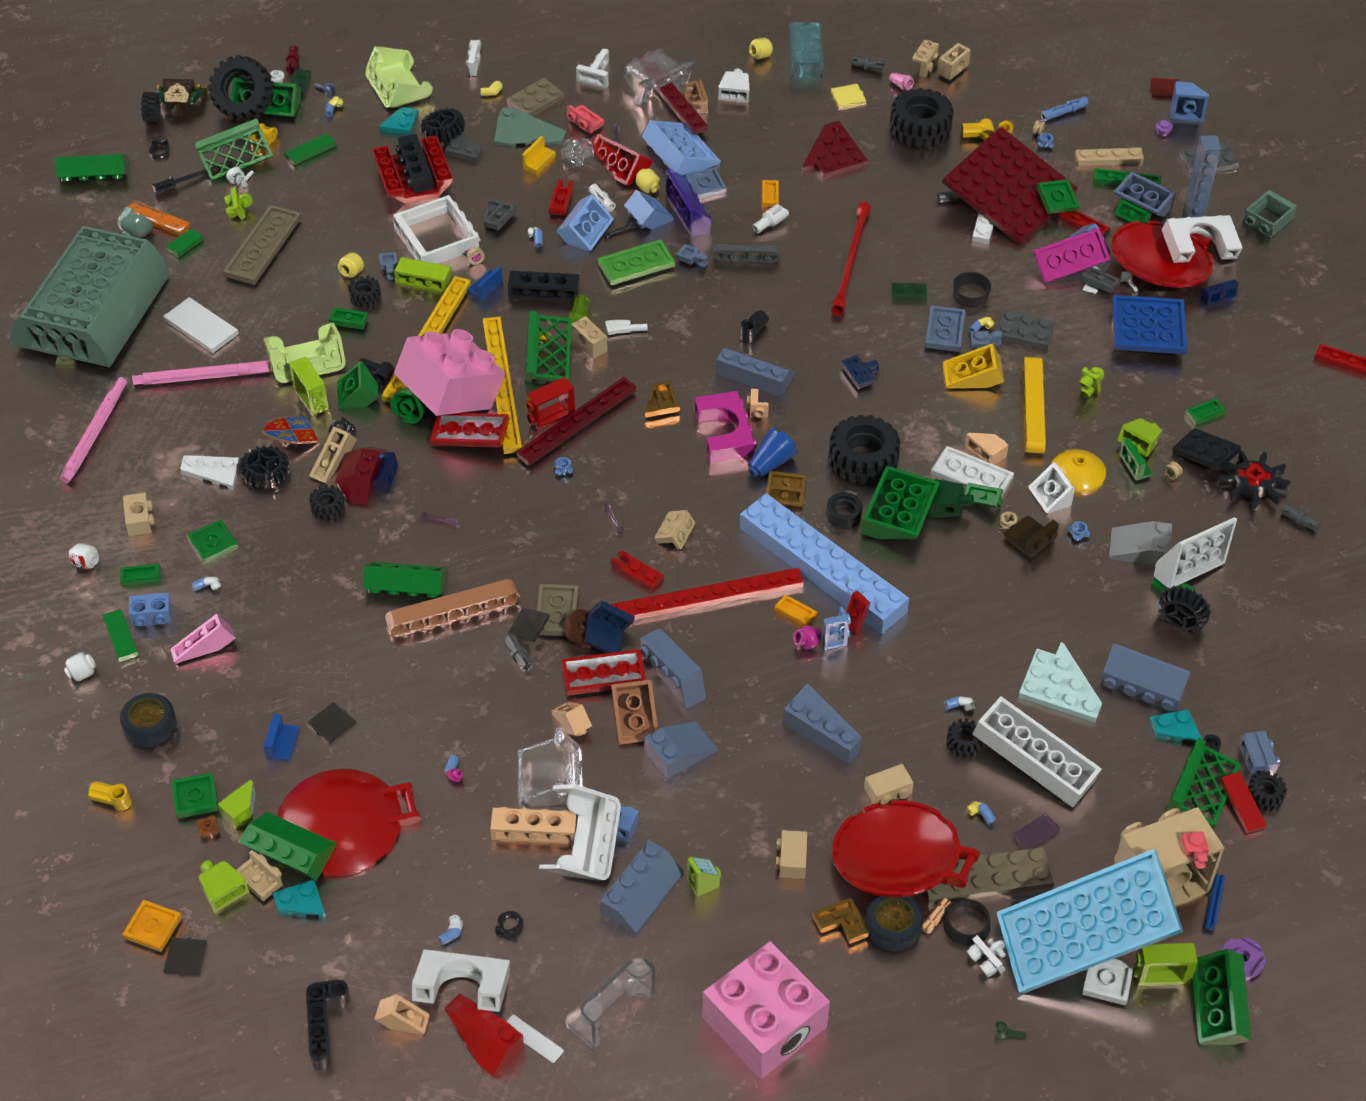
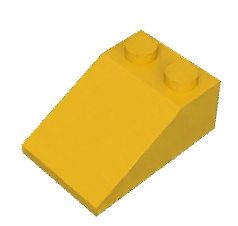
M993 343L943 361L947 389L989 388L1005 382L1001 357Z

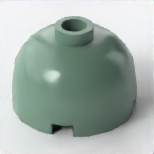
M124 207L117 222L119 229L122 231L121 234L137 238L146 237L153 227L152 222L141 213L139 215L134 213V209Z

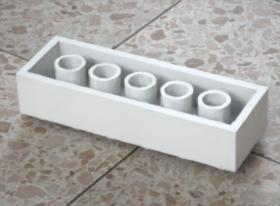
M1002 696L978 721L973 732L975 737L1071 807L1077 804L1095 782L1101 771L1099 766Z

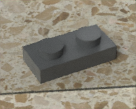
M1093 267L1086 269L1081 275V281L1109 293H1112L1120 284L1119 278Z

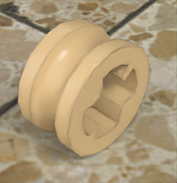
M1036 120L1033 128L1034 135L1037 133L1040 136L1043 133L1045 122L1040 123L1039 120Z
M1174 461L1170 462L1163 469L1165 476L1170 480H1175L1182 475L1181 466Z
M1004 512L1000 518V526L1004 530H1009L1017 523V515L1013 512Z

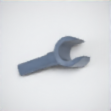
M317 83L314 85L316 88L325 91L327 96L331 95V91L335 92V85L332 83H328L325 86Z

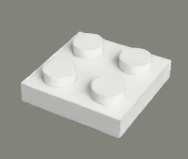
M1112 959L1087 969L1082 995L1126 1006L1134 968L1133 963Z

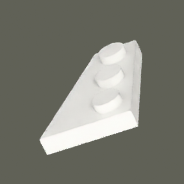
M184 455L180 471L183 475L198 480L206 479L212 481V484L217 486L222 484L234 491L240 460L236 457Z

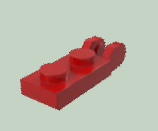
M558 180L550 202L549 214L566 215L572 195L573 181L569 180L568 186L563 187V180Z
M623 550L617 554L620 560L613 558L610 562L611 566L622 572L624 576L650 591H653L664 579V574L631 557L629 553Z

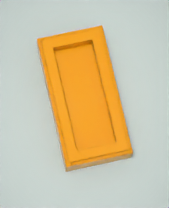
M762 180V207L771 208L779 204V181Z
M786 594L774 606L775 612L801 626H809L818 613Z

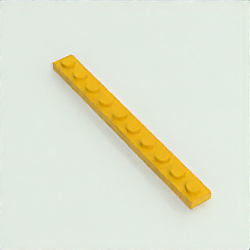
M457 276L453 277L418 336H424L429 331L442 334L465 296L467 289L471 286V280ZM395 374L381 395L383 401L390 402L394 393L407 387Z
M483 318L487 352L495 357L494 362L505 372L495 398L497 414H508L510 418L502 445L504 454L516 453V451L522 448L501 318Z

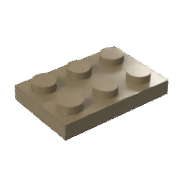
M542 78L508 97L507 104L515 110L535 116L565 99V93L545 78Z
M539 585L535 635L566 636V619L572 612L577 611L578 585Z

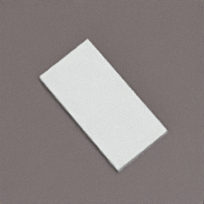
M190 297L163 316L164 321L211 353L217 351L239 334L238 329Z
M946 446L930 473L946 481L960 483L963 485V488H966L968 483L1000 488L1003 489V493L1014 477V473L949 446Z

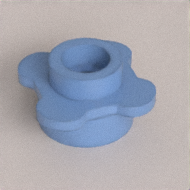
M1043 133L1038 136L1039 142L1037 145L1039 147H1054V138L1051 134Z
M560 457L554 461L555 474L561 475L573 472L570 459Z
M1077 521L1068 527V531L1072 533L1074 540L1090 536V531H1087V525L1084 522Z

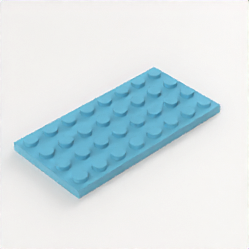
M1155 849L996 912L1017 987L1021 994L1183 932L1158 853Z

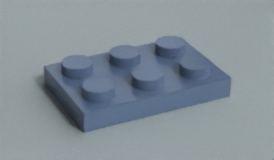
M931 305L925 348L960 352L966 310Z

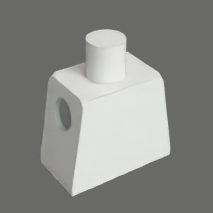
M741 69L725 72L719 84L718 100L749 103L748 74L743 73Z

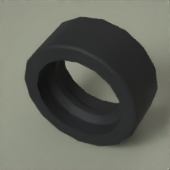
M841 492L832 495L828 499L826 507L828 521L839 528H851L857 525L862 516V502L852 493ZM839 505H846L852 507L855 512L850 515H840L833 509Z

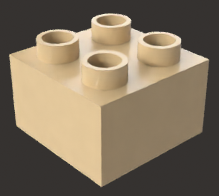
M1198 807L1183 813L1179 808H1174L1165 812L1158 822L1144 826L1142 822H1136L1127 826L1121 832V841L1117 854L1114 857V865L1155 849L1158 853L1175 906L1209 894L1224 846ZM1204 831L1209 847V852L1206 854L1208 862H1205L1206 868L1196 869L1193 856L1186 857L1181 836L1182 833Z

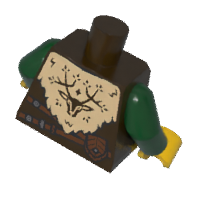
M162 79L163 86L157 85L160 101L166 105L168 110H172L173 117H181L182 110H190L200 96L208 94L207 86L201 87L198 84L197 88L194 79Z

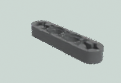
M717 244L713 247V258L717 261L775 263L780 258V250L776 246ZM739 251V252H741L742 254H741V255H735L734 252ZM757 252L759 255L753 256L751 253Z

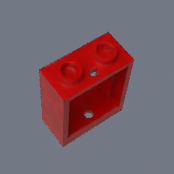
M562 377L527 393L528 422L539 430L565 418L575 411L574 387L566 377ZM559 397V402L539 410L540 405Z

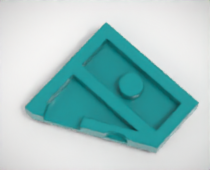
M400 108L379 126L380 132L411 135L418 117V109Z
M1188 709L1150 717L1149 722L1156 738L1172 739L1178 742H1182L1183 739L1196 742L1198 737L1202 739Z
M314 880L273 892L279 915L294 914L306 917V914L318 915L319 918H326Z

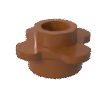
M215 816L197 820L196 826L199 827L198 833L201 837H212L218 833L219 826L216 825L217 819Z

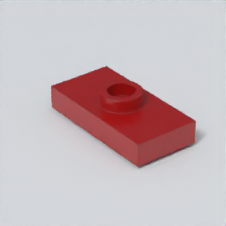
M858 591L852 593L846 609V613H849L851 618V624L848 627L854 633L860 632L871 603Z

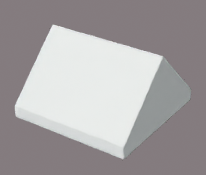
M1053 462L1028 486L1047 514L1072 506L1075 488L1056 462Z

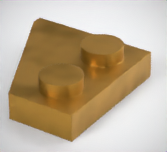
M671 381L653 384L647 409H645V417L679 412L680 406Z

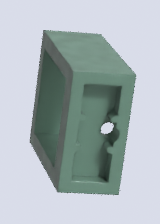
M1268 190L1245 210L1243 223L1272 238L1294 219L1297 205ZM1267 208L1281 217L1272 223L1258 214Z

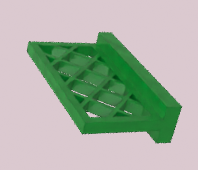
M257 118L195 142V149L203 162L211 182L226 176L227 172L231 169L225 167L228 159L237 162L235 167L243 170L273 158ZM259 133V142L250 140L252 134ZM237 140L246 141L243 149L234 146ZM248 143L257 146L254 153L245 150ZM224 145L230 147L228 154L219 152L220 147ZM261 147L266 149L268 154L260 156L257 155V151ZM232 149L241 152L239 159L230 156ZM211 152L214 153V157L210 161L205 159L203 154ZM246 153L253 156L251 161H241L243 154ZM217 155L226 158L223 165L214 162ZM213 165L222 168L219 174L212 175L211 169Z
M530 311L527 326L524 381L532 382V379L556 381L562 377H566L569 381L572 318L537 315V311ZM545 321L550 326L544 330L539 325V322ZM559 323L567 324V328L561 331L556 325ZM552 328L558 333L554 338L547 333ZM543 335L549 340L544 345L539 341V338ZM560 337L566 341V344L562 347L556 342ZM553 344L558 350L551 353L546 347ZM542 350L548 355L544 360L538 356V353ZM560 352L566 357L562 362L555 357ZM550 359L557 364L552 369L546 364ZM543 366L548 372L537 374V369ZM561 368L565 372V376H558L554 371Z
M1198 737L1190 750L1166 809L1169 811L1179 808L1183 813L1191 810L1183 806L1184 801L1191 800L1194 807H1198L1201 812L1210 809L1213 819L1211 820L1207 817L1205 819L1211 828H1214L1227 799L1224 788H1219L1215 780L1237 773L1241 763L1205 746L1206 741ZM1204 753L1212 756L1214 762L1207 763ZM1222 764L1232 766L1233 771L1226 773ZM1217 766L1220 774L1213 776L1209 767ZM1204 769L1208 777L1200 779L1197 770ZM1210 781L1214 790L1206 791L1203 783ZM1198 784L1202 793L1194 794L1190 786ZM1217 794L1220 802L1213 804L1209 795ZM1204 797L1207 805L1200 807L1196 798Z

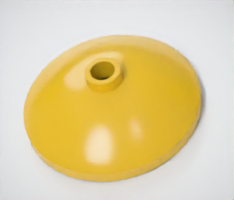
M1070 449L1056 455L1051 464L1056 462L1074 486V493L1095 491L1105 481L1106 468L1104 463L1095 454L1086 450Z

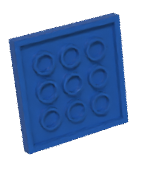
M1113 295L1114 350L1186 354L1187 338L1184 299Z

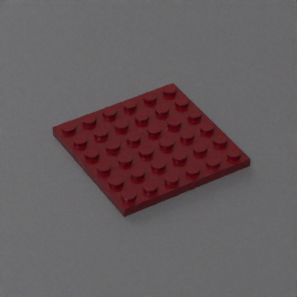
M999 127L943 178L942 183L1020 245L1052 215L1048 214L1036 188L1037 184L1040 182L1066 180L1067 178L1003 127ZM1070 182L1071 187L1075 193L1078 187L1075 186L1072 182Z

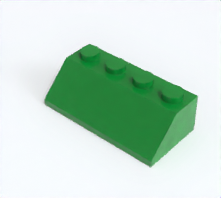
M234 78L231 100L235 103H241L249 99L254 91V80ZM274 82L272 90L275 93L274 97L270 98L272 104L271 106H266L267 111L265 113L261 112L259 114L294 117L300 105L301 87L297 84Z
M124 154L55 157L56 178L61 179V182L72 181V178H78V181H87L89 177H95V180H105L106 176H112V179H122V175H127L128 156Z
M370 562L364 565L363 589H368L370 593H380V590L388 591L387 594L398 595L399 592H407L408 596H418L419 593H424L426 597L436 598L444 591L448 567Z
M269 812L249 823L239 840V843L247 850H253L257 854L260 853L266 859L314 881L318 880L337 843Z
M1224 949L1197 957L1198 963L1193 975L1199 1044L1236 1045L1252 1041L1243 955L1231 949Z

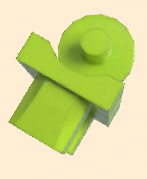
M233 187L231 188V194L224 197L228 206L226 212L231 219L239 216L243 220L246 218L245 208L253 203V198L246 193L239 195L237 188Z
M1084 367L1082 369V378L1079 381V385L1082 387L1080 394L1088 399L1093 393L1098 395L1101 392L1100 382L1104 378V371L1101 368L1094 367L1088 370L1087 367Z

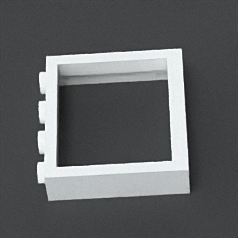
M449 195L393 215L395 229L416 260L439 264L467 254L473 247H479L480 238L478 237V232L473 230L471 222L466 220L464 212L459 210L457 203ZM448 212L465 236V239L426 252L409 226Z

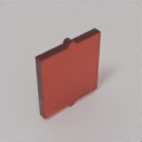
M1151 78L1150 90L1152 91V97L1172 98L1175 82L1179 81V79Z

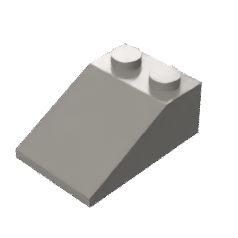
M1150 521L1113 527L1111 529L1109 559L1155 566L1157 561L1170 550L1172 524Z

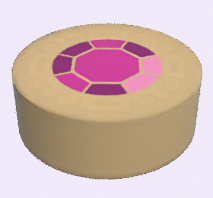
M479 247L471 248L466 255L469 263L472 265L480 264L485 258L483 250Z

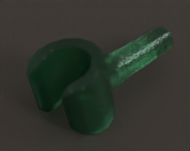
M1004 1022L996 1023V1028L1003 1030L995 1031L998 1039H1005L1007 1036L1026 1038V1032L1008 1029Z

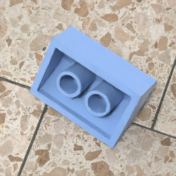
M591 194L576 204L556 232L568 245L589 252L614 218L596 197Z

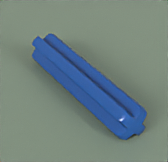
M1218 873L1215 874L1211 886L1203 924L1204 929L1213 931L1216 927L1225 883V876Z

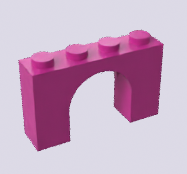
M737 391L695 397L694 410L698 423L725 420L736 426V429L729 434L707 437L706 450L710 463L753 457L754 449L757 448L755 437L752 438L751 424L747 423V411L743 410V398H739Z

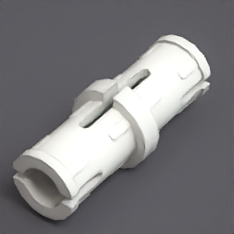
M592 184L589 187L588 191L596 197L608 212L615 209L616 204L611 201L608 194L602 191L597 184Z

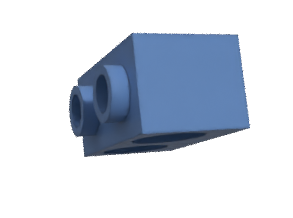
M169 592L129 596L131 625L144 626L172 623V603Z

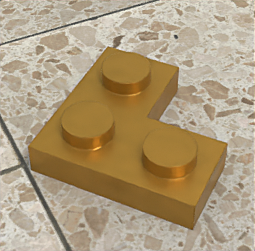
M852 898L812 912V917L820 933L841 926L849 944L869 937L867 926Z

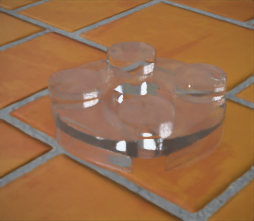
M578 137V140L570 138L561 145V158L570 164H574L576 167L582 166L583 163L590 161L594 156L593 145L585 138Z

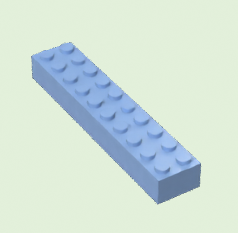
M767 493L740 513V529L792 568H799L801 575L844 607H848L853 592H860L871 602L864 622L880 634H883L908 612L909 597Z

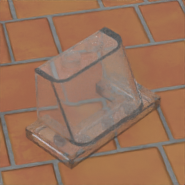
M657 49L646 53L640 58L633 59L624 67L622 76L635 91L636 95L633 102L636 106H639L649 101L653 90L670 82L675 87L689 82L695 62L692 58L680 62L664 50Z
M560 727L554 729L553 739L518 750L519 767L517 768V774L519 776V785L517 789L519 802L525 808L565 807L569 810L567 806L568 794L552 790L553 785L576 784L582 786L581 747Z

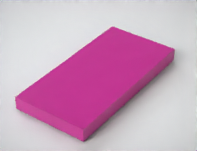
M1099 228L1033 250L1044 284L1111 260Z

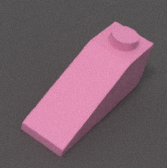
M216 614L170 650L174 661L180 663L221 650L235 639V635L231 626Z

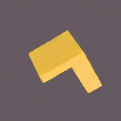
M540 136L522 154L523 169L535 175L542 171L556 157L555 151L545 147L544 137Z

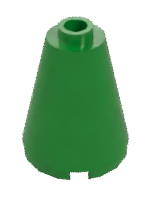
M408 387L394 393L390 400V406L395 416L399 415L403 422L414 424L421 420L427 409V406Z

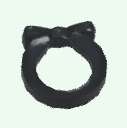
M152 139V146L149 148L150 156L154 159H163L168 156V139H163L162 141ZM157 146L165 148V152L162 154H155L153 150Z
M343 416L340 418L341 420L335 421L329 427V435L333 427L344 424L347 425L346 432L351 433V430L353 432L356 430L355 426Z
M507 911L500 914L497 920L498 926L495 927L496 936L504 935L515 940L517 932L523 927L522 916L515 911ZM512 917L518 920V925L510 930L504 929L502 921L505 918Z

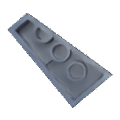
M661 628L640 638L641 654L648 659L685 709L706 699L701 668Z
M808 683L784 708L783 724L848 765L860 752L862 737Z

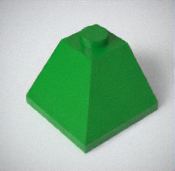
M359 361L337 380L338 407L341 409L367 407L377 399L378 383L363 362Z

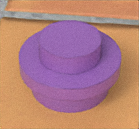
M1167 120L1158 121L1156 123L1157 133L1160 135L1169 134L1172 130V124Z

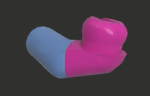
M450 755L444 769L448 778L453 782H459L463 777V772L456 768L459 762V757L456 755Z

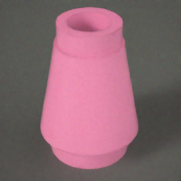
M892 73L889 77V81L903 91H908L913 87L914 80L910 75Z

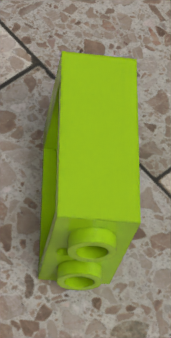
M305 356L290 362L293 388L311 415L329 409L325 383Z
M1194 943L1151 944L1140 948L1139 953H1136V964H1133V977H1137L1138 986L1190 984L1198 963Z

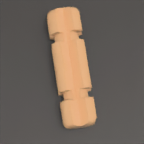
M942 898L939 901V905H936L927 916L928 919L923 921V932L930 934L933 931V927L937 926L944 917L945 912L948 911L952 904L951 901L946 898Z

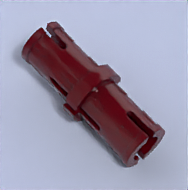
M291 45L286 56V72L291 74L292 71L294 74L296 72V65L299 62V48L293 45L292 50Z

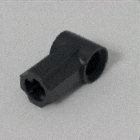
M756 311L749 319L741 322V341L750 343L756 339V334L769 321L765 311Z
M364 358L359 360L364 363L379 385H386L394 374L395 368L388 362L379 364Z

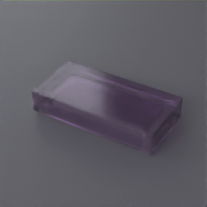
M1045 813L1015 832L1013 837L1024 849H1032L1057 833L1060 827Z

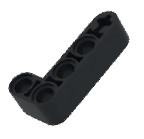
M343 980L315 982L306 989L309 1054L312 1066L318 1071L326 1070L332 1063L329 1010L343 1008L350 1002L348 985ZM316 1015H322L319 1018H314ZM317 1035H323L320 1038H315ZM318 1050H322V1057H319Z

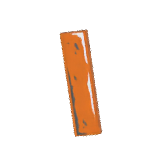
M134 200L128 206L135 210L134 213L138 215L141 213L152 222V226L176 236L182 235L191 227L190 222Z

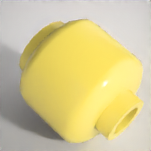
M764 37L751 41L749 53L754 59H765L772 54L773 46L769 39Z
M642 169L637 173L636 185L644 193H654L659 189L661 180L653 170Z
M348 253L338 262V269L346 278L357 276L364 268L362 258L356 253Z

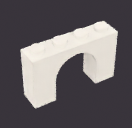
M1230 215L1167 219L1162 228L1174 263L1190 262L1195 253L1190 234L1193 233L1209 237L1214 242L1221 260L1237 259L1243 249Z
M424 949L412 982V1001L434 1004L438 989L443 982L451 978L466 977L480 984L478 990V1009L500 1012L510 977V960Z

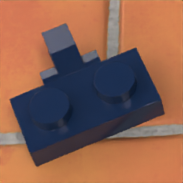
M858 355L841 361V366L857 389L874 383L873 374L879 372L877 360L866 363L862 362Z

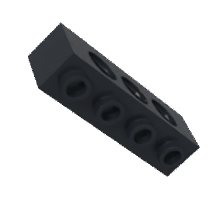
M417 134L397 137L398 145H395L397 155L400 154L401 166L404 165V176H408V187H412L413 193L434 190L432 175Z
M510 271L508 298L578 301L580 274Z

